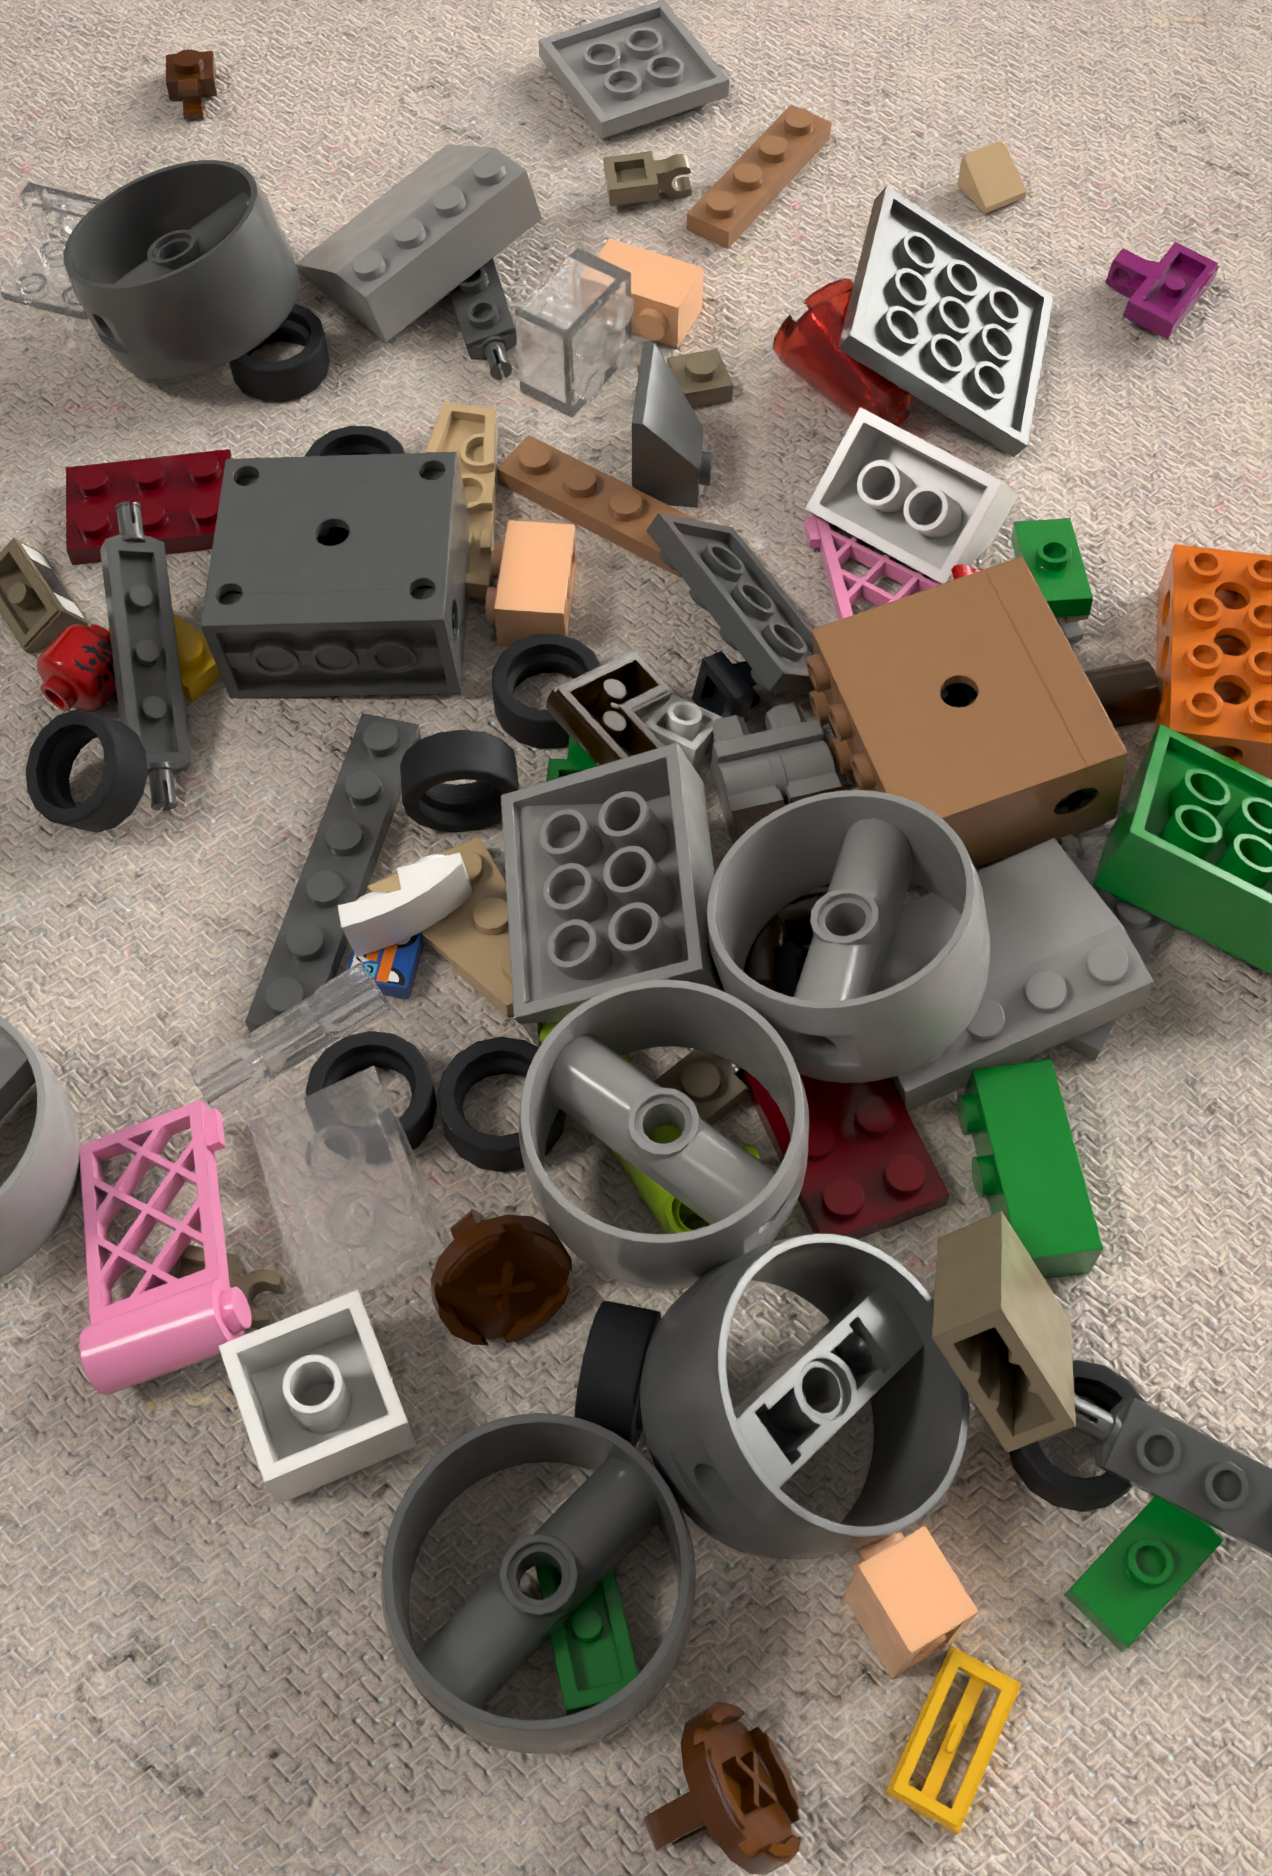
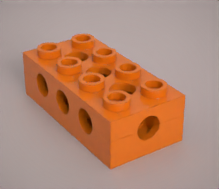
M1174 544L1158 587L1156 677L1160 690V704L1154 720V733L1159 725L1162 724L1271 780L1272 555ZM1223 635L1230 636L1228 639H1217V637ZM1223 682H1230V683H1231V684H1228V685H1217V684L1223 683Z

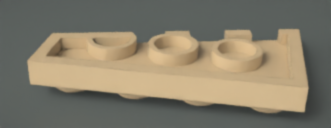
M444 401L425 453L457 452L471 521L469 528V573H466L468 596L486 599L487 589L492 587L493 584L492 559L498 443L496 409Z

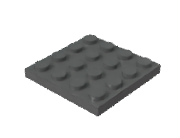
M886 186L874 199L838 349L851 356L855 361L862 363L893 382L900 389L909 392L935 408L944 416L951 418L977 434L989 444L1015 457L1028 446L1054 296Z

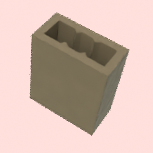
M1002 1211L939 1237L937 1244L932 1339L1007 1453L1076 1427L1071 1320Z

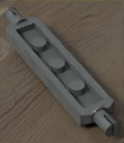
M492 258L453 289L450 295L470 358H487L490 375L494 379L501 380L502 376L498 364H501L505 378H507L512 373V366L506 351L519 344L520 341Z
M129 501L117 504L115 508L118 517L119 535L105 539L100 548L120 722H123L137 733L146 751L152 802L151 808L159 811L163 807L164 811L178 806L173 775L186 771L192 764L165 545L160 540L144 535L141 505L133 502L130 507Z
M1074 1393L1075 1411L1088 1417V1419L1075 1413L1076 1427L1073 1428L1097 1440L1096 1467L1272 1557V1468L1136 1398L1124 1397L1109 1413Z

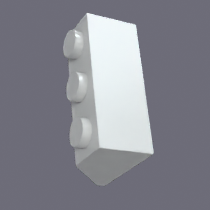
M860 407L805 509L943 584L954 580L951 572L954 565L970 566L991 545L1019 494L1004 481Z

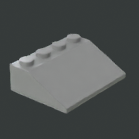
M446 145L295 265L302 275L387 343L540 221L542 217L527 171L496 148Z
M678 743L501 795L513 1015L519 1024L560 1022L578 1006L603 992L626 984L647 980L689 981L725 992L712 958L709 943L707 905L709 891L715 874L704 783Z
M1055 838L977 872L983 890L991 942L985 993L974 1018L964 1032L949 1047L923 1065L890 1077L907 1112L967 1086L973 1069L1019 1063L1145 1006L1154 980L1121 922ZM931 892L902 906L877 992L891 988L920 971L947 944L959 924L961 914L945 899Z

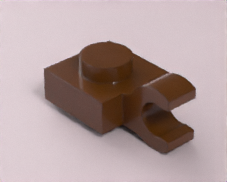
M187 49L177 54L166 55V86L169 99H182L184 119L204 118L203 97L217 96V68L213 51L198 52Z

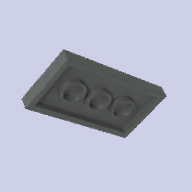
M658 513L646 531L661 549L659 552L661 559L667 566L681 575L691 588L689 595L692 600L701 608L707 610L721 627L719 633L722 639L744 657L752 668L750 673L755 682L771 693L783 692L802 694L809 697V692L815 690L806 666V657L813 655L811 630L813 627L734 528Z

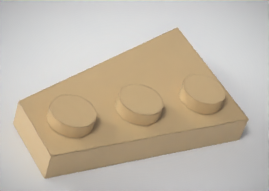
M477 836L439 854L447 856L460 852L471 881L473 895L441 921L420 933H422L424 946L429 944L453 965L455 973L504 1015L511 1017L513 1016L506 881L480 837ZM398 873L367 886L368 893H390L401 890Z

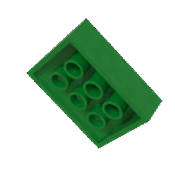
M1160 724L1151 739L1104 845L1093 884L1108 891L1115 898L1124 902H1130L1165 920L1172 927L1187 931L1221 948L1231 957L1244 960L1272 974V780Z

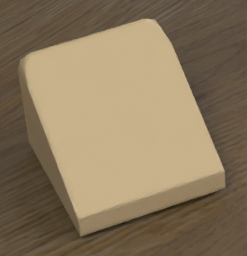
M996 141L966 153L962 157L957 186L984 214L1026 197L1027 191L1010 152L1003 141Z

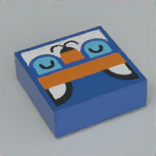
M418 933L384 949L358 957L352 951L344 978L347 989L409 999L424 947L422 933Z

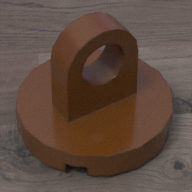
M471 1209L450 1228L454 1240L439 1256L430 1282L435 1309L452 1335L472 1345H489L486 1339L501 1337L504 1338L506 1343L524 1339L546 1325L564 1305L570 1290L567 1284L569 1271L571 1270L573 1273L572 1259L559 1237L549 1225L533 1216L507 1214L486 1219L477 1210Z
M716 1702L694 1715L685 1723L680 1744L683 1771L690 1791L644 1817L643 1821L656 1852L672 1847L707 1829L711 1837L732 1862L749 1874L766 1875L789 1863L798 1853L801 1837L792 1835L791 1824L800 1820L798 1810L800 1807L788 1769L773 1741L766 1733H763L759 1726L748 1731L743 1723L739 1721L746 1713L738 1706Z

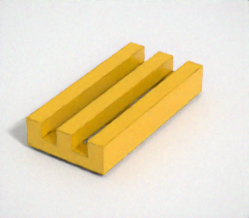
M950 1645L883 1795L897 1803L900 1801L911 1807L913 1812L923 1818H930L939 1823L941 1828L951 1834H959L1021 1687V1683ZM960 1670L970 1676L921 1791L908 1785L956 1672ZM987 1685L998 1691L952 1802L947 1807L936 1801V1798L983 1688Z

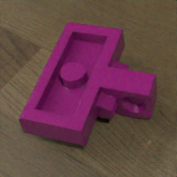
M1177 242L1171 246L1159 262L1148 261L1123 248L1114 258L1105 283L1125 297L1130 298L1123 314L1124 318L1168 340L1214 281L1220 266H1218L1217 262Z

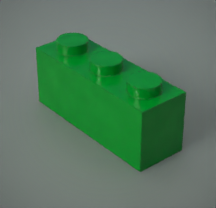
M1052 1059L973 1069L964 1095L957 1097V1116L963 1135H972L977 1157L972 1158L971 1167L973 1183L978 1197H987L991 1215L1000 1211L1004 1213L1044 1279L1089 1273L1103 1251V1245Z

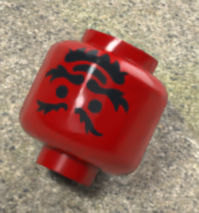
M89 624L88 626L70 625L63 629L39 655L37 671L44 682L40 689L53 705L64 711H69L73 707L78 710L92 712L101 708L116 691L111 639L108 630L97 624Z

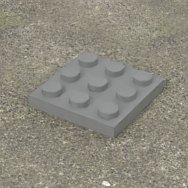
M665 0L538 40L539 57L601 139L619 135L636 127L660 121L666 117L696 107H702L729 96L728 77Z

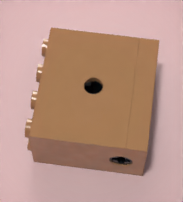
M1022 556L811 629L813 655L806 657V666L815 690L809 692V700L815 718L819 720L821 726L829 724L835 737L830 739V746L840 773L851 772L857 786L852 788V790L877 791L901 796L933 811L962 840L975 868L1028 850L1052 838L1059 839L1116 818L1128 752ZM909 883L907 892L920 888L921 886Z

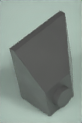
M643 342L632 417V487L670 506L697 508L700 485L710 486L713 452L703 451V426L655 342Z

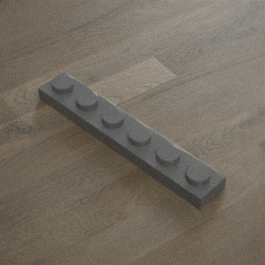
M361 714L246 1017L245 1023L249 1033L311 1046L348 944V939L341 928L338 905L357 901L358 898L366 894L367 886L371 880L402 793L400 763L405 751L421 739L419 724Z

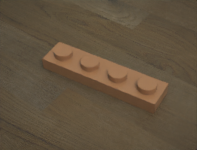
M790 105L687 213L686 230L729 249L830 139L832 122L816 116L808 110Z
M530 435L497 468L498 484L678 577L681 576L663 562L659 555L661 549L646 530L658 513L693 520L697 519Z

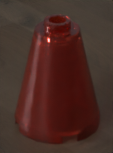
M843 278L828 283L803 301L808 310L796 322L791 315L784 320L774 337L772 350L778 356L781 363L854 419L861 407L899 427L910 414L908 407L912 402V395L838 349L854 282L849 278Z

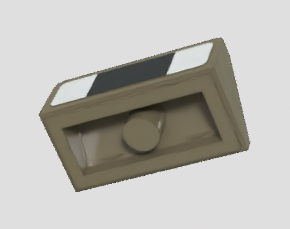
M13 538L0 552V614L23 650L32 654L49 646L66 627L73 624L87 626L89 622L46 557L37 549Z

